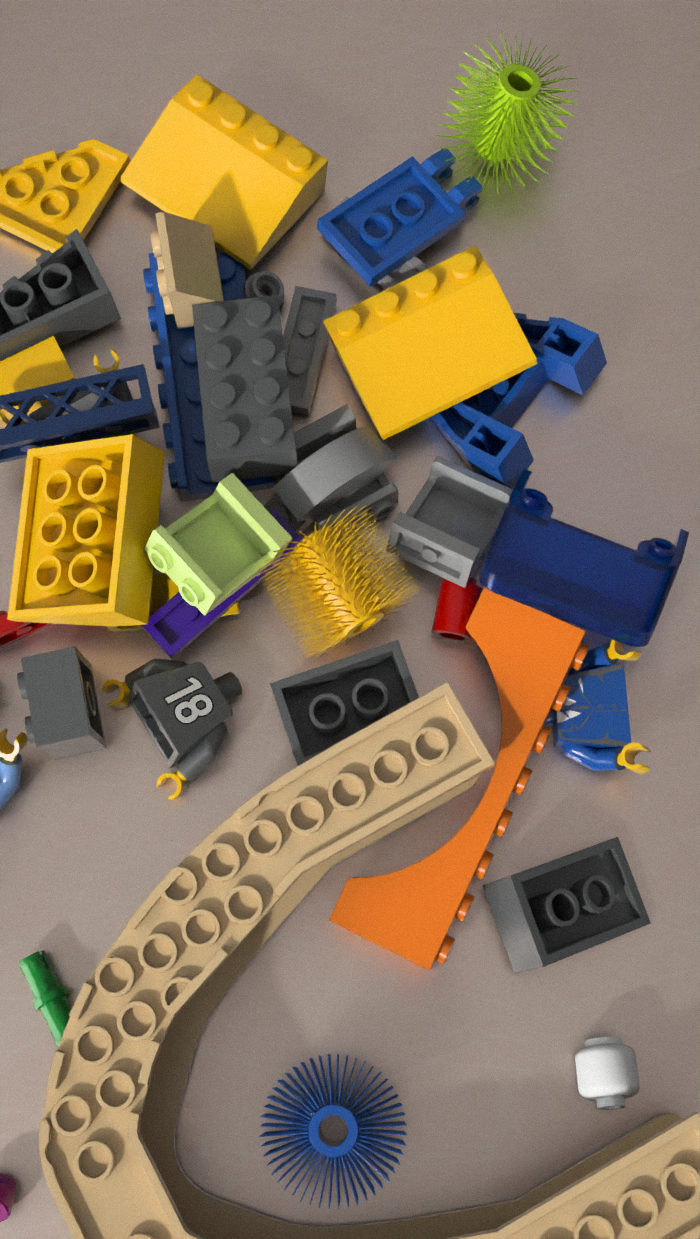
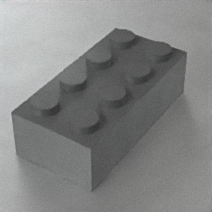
M278 295L193 304L192 310L206 456L212 483L220 482L231 473L239 480L288 474L298 465Z

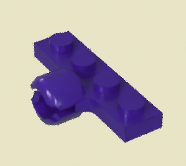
M275 508L269 512L293 538L291 542L303 540ZM289 543L287 548L295 547L298 543ZM294 549L285 550L283 554L293 551ZM271 564L265 569L271 568L270 570L254 577L205 616L196 606L188 604L180 592H178L149 618L148 624L142 626L169 657L174 659L264 579L262 577L266 575L265 573L274 570L279 565L273 567L274 565Z

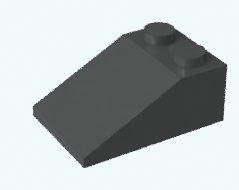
M618 837L483 885L514 974L545 967L651 924Z

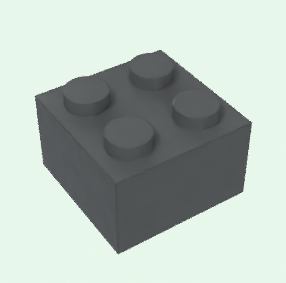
M74 646L21 658L23 672L17 674V681L21 697L28 699L31 716L25 717V729L29 742L36 743L37 748L55 760L107 749L92 665Z

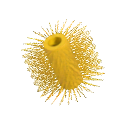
M363 513L358 516L355 515L347 523L345 522L348 519L343 521L346 517L344 516L337 524L330 528L340 517L339 515L330 526L325 528V524L323 529L316 531L315 522V532L309 536L303 534L306 538L302 541H285L298 544L292 548L278 550L294 549L277 556L288 555L273 562L276 563L273 564V567L281 563L283 564L267 572L270 574L280 569L275 574L263 579L268 580L274 576L272 580H276L279 576L285 574L277 581L269 584L272 586L282 580L281 583L274 586L275 588L291 579L281 587L276 588L275 591L286 585L288 586L282 591L290 589L282 595L292 591L284 598L291 597L281 604L298 596L288 604L295 602L289 608L299 604L291 611L301 607L291 614L300 612L292 619L305 613L297 619L302 620L296 625L304 621L306 622L303 625L308 624L295 634L307 629L301 634L303 635L314 629L301 638L303 639L311 635L302 643L310 639L312 640L309 643L316 641L306 648L315 646L310 651L319 646L323 648L328 645L323 649L325 650L333 643H335L333 645L335 646L345 638L333 650L335 651L347 638H350V641L353 636L360 634L361 638V633L369 628L373 629L372 626L377 622L389 621L381 620L382 617L394 614L384 615L385 613L399 608L393 607L409 600L406 599L398 603L406 598L400 599L412 590H407L415 584L408 586L403 591L402 589L407 584L402 587L399 586L407 580L402 582L399 580L395 581L401 575L394 577L402 570L392 574L398 569L396 568L387 573L398 564L388 568L394 563L392 562L383 567L389 562L384 561L390 556L382 560L380 559L388 553L375 559L389 548L378 554L376 553L382 548L372 552L383 544L381 543L375 548L372 547L378 542L368 546L379 537L364 544L371 538L379 535L380 532L368 539L366 538L370 534L360 538L372 531L373 528L360 534L374 524L371 523L364 528L363 526L369 523L367 522L368 518L356 525L354 524L369 514H364L351 524L349 523ZM365 522L362 526H360L359 528L353 530V529L356 528L358 525H360L361 523ZM323 630L322 632H320V633H318L317 635H315V636H316L315 638L312 637V636H313L314 634H316L317 632Z

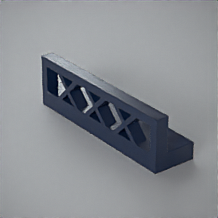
M144 364L1 395L0 410L4 409L14 416L4 429H0V463L26 458L28 449L124 436L160 428ZM138 379L142 398L123 402L113 396L120 383ZM89 390L99 396L90 410L80 412L69 405L78 392ZM48 400L56 405L48 419L36 421L26 415L37 401ZM107 402H109V403L112 404V405L105 406V404H106ZM64 411L69 413L67 415H62ZM21 421L26 422V424L19 425Z

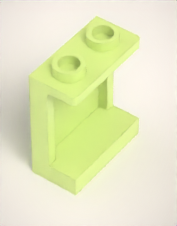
M231 473L219 482L213 495L167 528L160 525L154 529L144 550L148 553L149 560L153 566L160 572H165L178 586L183 599L188 604L196 606L205 616L265 570L267 567L264 566L278 560L280 557L277 556L282 555L284 552L278 550L286 549L289 542L285 541H291L293 538L241 481Z

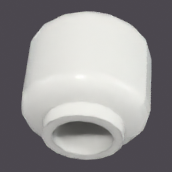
M598 1037L585 1041V1048L578 1051L575 1055L580 1095L584 1099L596 1101L598 1110L625 1108V1099L636 1095L640 1088L634 1049L622 1044V1038Z

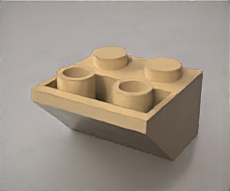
M166 212L155 213L158 230L150 231L154 257L157 259L158 270H156L160 296L163 298L166 315L174 314L178 329L194 327L193 304L224 301L212 227Z

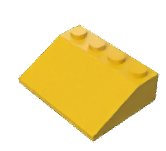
M196 74L170 100L122 174L121 183L166 213L210 225L215 246L251 270L325 191L328 160Z
M476 245L323 321L334 350L382 440L538 364L537 358L499 283Z
M133 434L28 449L8 620L15 622L107 627L148 624L154 566L144 548L152 531L158 527L165 451Z

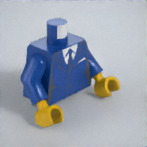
M618 633L612 638L611 643L590 649L579 671L574 668L570 669L564 682L565 685L571 687L568 697L560 712L552 709L545 724L547 727H552L554 747L562 748L566 757L592 771L624 770L628 768L636 773L644 774L650 768L644 764H635L634 762L635 756L639 752H651V750L640 743H631L624 663L616 664L618 659L636 661L640 658L641 651H631L627 654L624 652L625 642L637 637L634 634Z

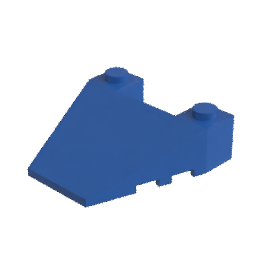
M514 313L537 358L538 364L429 417L471 471L510 489L514 488L534 461L524 435L512 427L542 387L550 379L584 395L607 364L599 334L564 318L550 317L549 321L527 319L526 314Z

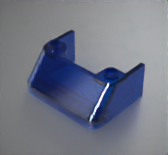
M524 469L510 495L478 575L480 583L496 594L633 647L648 645L681 565L689 532L681 529L675 544L662 538H652L651 540L641 541L637 549L634 550L552 518L553 506L547 501V496L538 490L526 488L532 472Z

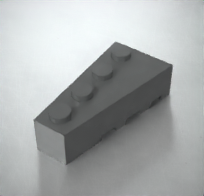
M77 229L65 237L67 243L55 252L51 253L48 250L35 260L37 265L18 279L16 276H13L2 285L3 290L0 292V361L52 336L55 337L59 347H62L121 319L111 292Z

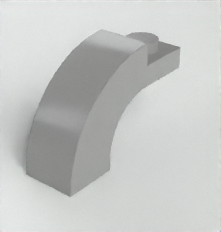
M372 425L351 431L325 445L292 469L273 487L276 493L264 505V508L268 512L275 508L296 533L300 535L333 503L359 488L370 486L397 457Z

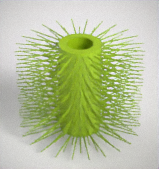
M517 38V64L516 58L515 64L512 62V49L510 59L507 42L506 46L504 44L510 61L508 66L507 59L505 63L502 54L501 56L499 55L497 48L495 52L502 67L482 49L480 51L488 59L491 66L466 53L476 62L481 70L458 63L474 78L454 75L468 88H450L462 97L464 101H446L455 106L461 113H442L461 124H440L465 134L439 137L470 140V142L462 145L444 148L455 149L460 147L459 149L465 146H475L471 151L454 158L459 159L466 154L470 155L476 151L471 156L472 158L477 152L479 153L472 159L474 161L463 173L482 156L483 160L479 166L484 159L486 160L479 177L487 160H489L486 176L488 178L490 168L494 162V181L496 163L497 190L499 162H501L502 182L504 168L506 182L508 178L509 183L510 180L503 162L505 160L507 161V171L509 163L511 171L513 169L515 175L517 174L511 161L513 159L531 178L534 177L526 169L521 159L542 171L544 170L536 164L531 156L553 163L538 148L558 151L545 138L564 140L551 127H564L568 129L569 127L554 116L565 115L575 117L556 104L580 105L552 94L581 91L546 87V85L554 82L577 78H562L559 80H549L548 78L546 81H540V78L558 70L555 69L549 73L545 72L542 75L540 73L537 75L536 72L545 66L543 65L545 61L534 71L531 68L538 57L529 68L533 55L528 65L525 66L530 44L528 51L526 50L527 54L525 53L523 63L521 62L520 64L521 45L518 62ZM484 65H486V66H488L489 68L493 69V70L495 71V73L492 72L491 70H489V69H488L487 67H485ZM540 88L557 89V90H540ZM546 95H551V96H554V97H557V98H560V99L548 97V96H546Z

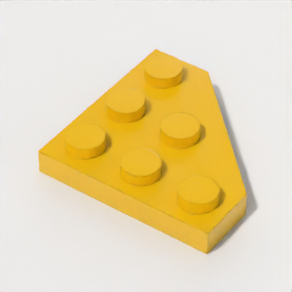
M93 138L78 143V148L57 154L55 150L24 158L23 164L0 169V228L46 251L49 250L51 253L67 243L65 237L76 229L84 241L120 183L122 174L131 162L129 155Z

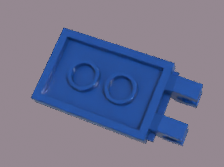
M441 149L428 157L422 164L412 156L318 219L317 230L370 287L464 223L466 212L478 204L480 198L477 194L482 192L483 186L474 176L457 184L448 193L439 185L449 178L453 172L450 166L455 163L453 160L456 158L448 149Z

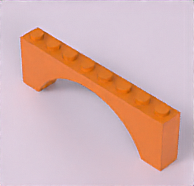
M484 586L470 616L466 629L486 657L494 675L499 694L501 739L495 770L489 786L466 824L453 838L428 857L404 869L385 875L348 878L329 921L427 970L433 968L436 961L442 964L445 963L455 942V938L448 935L455 919L462 922L465 920L475 896L468 893L475 876L483 880L494 857V854L487 851L493 836L496 834L503 837L514 812L506 809L514 792L519 795L523 794L533 770L526 768L528 760L533 751L540 754L543 751L552 731L551 728L545 726L552 709L558 712L561 711L571 689L564 682L571 668L580 670L590 648L589 645L583 643L586 636L585 630Z

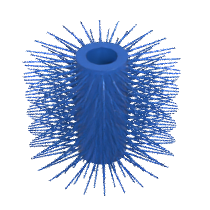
M328 1054L330 1097L321 1056H319L325 1093L313 1058H309L319 1092L304 1062H301V1065L314 1093L297 1067L292 1068L308 1094L290 1073L285 1074L305 1098L283 1079L277 1080L299 1101L278 1087L272 1088L296 1106L274 1095L267 1098L294 1112L267 1104L264 1107L291 1117L265 1113L261 1117L293 1124L263 1123L260 1126L290 1128L292 1130L269 1131L259 1137L293 1136L267 1141L261 1146L290 1140L295 1141L269 1150L264 1156L298 1145L268 1163L270 1165L303 1148L278 1166L271 1174L273 1175L306 1152L281 1176L280 1181L313 1151L285 1187L286 1189L317 1153L296 1187L295 1193L321 1153L304 1191L305 1194L324 1155L311 1201L326 1156H328L319 1208L331 1157L329 1208L334 1162L339 1209V1161L347 1205L349 1207V1196L343 1165L358 1205V1194L349 1166L366 1200L367 1193L355 1167L374 1196H376L374 1186L361 1165L383 1189L382 1182L365 1161L390 1182L388 1174L371 1158L396 1173L394 1167L374 1153L400 1165L399 1160L375 1146L404 1155L402 1150L378 1141L405 1146L406 1144L403 1140L377 1134H407L405 1131L372 1128L406 1126L407 1124L404 1121L373 1122L404 1116L405 1114L400 1112L376 1118L372 1117L403 1105L397 1103L369 1113L397 1098L399 1095L396 1094L363 1111L394 1088L391 1086L359 1108L388 1080L386 1078L354 1107L382 1072L376 1075L351 1105L374 1067L372 1066L346 1106L364 1064L345 1104H343L357 1058L355 1059L342 1102L340 1103L348 1055L346 1056L337 1102L339 1054H337L335 1096H333L331 1057ZM336 1115L346 1122L348 1133L342 1140L330 1141L322 1134L321 1123L327 1116Z

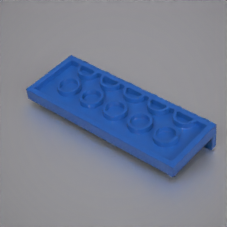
M149 253L150 268L143 269L147 294L154 293L155 306L148 307V314L152 332L158 331L160 344L153 345L156 369L163 370L165 383L158 384L161 408L168 409L170 423H163L166 448H173L175 459L174 463H168L169 480L172 489L179 488L183 501L204 499L213 495L219 482L212 483L207 463L194 327L178 329L174 314L166 315L156 276V270H158L157 259L154 257V253ZM218 253L217 260L224 301L245 299L243 294V287L246 282L244 265L226 253ZM274 476L240 480L250 492L272 489L275 486Z

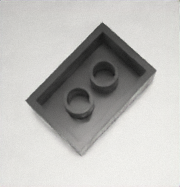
M398 640L270 683L298 766L419 698Z

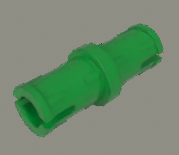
M42 950L22 959L18 966L35 998L32 1002L37 1012L41 1011L49 1026L55 1044L59 1047L72 1009L67 998L70 993L66 985L61 986L46 951Z

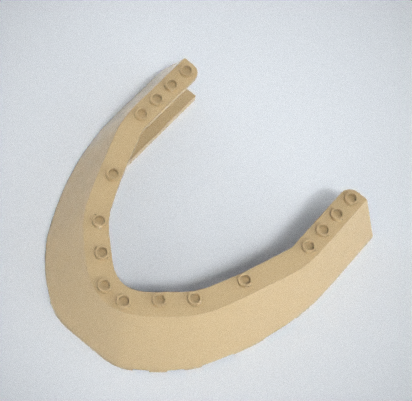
M448 682L314 756L279 777L236 809L235 813L213 830L154 888L128 920L127 926L109 948L87 982H84L70 1011V1018L58 1050L54 1053L46 1085L48 1090L42 1121L39 1122V1152L42 1169L47 1185L73 1239L700 1238V1115L695 1111L684 1118L676 1114L665 1113L659 1115L516 1200L410 1219L329 1227L289 1223L204 1192L192 1183L180 1166L175 1148V1130L199 1037L213 1010L261 947L332 866L468 791L476 784L481 773L494 767L495 763Z

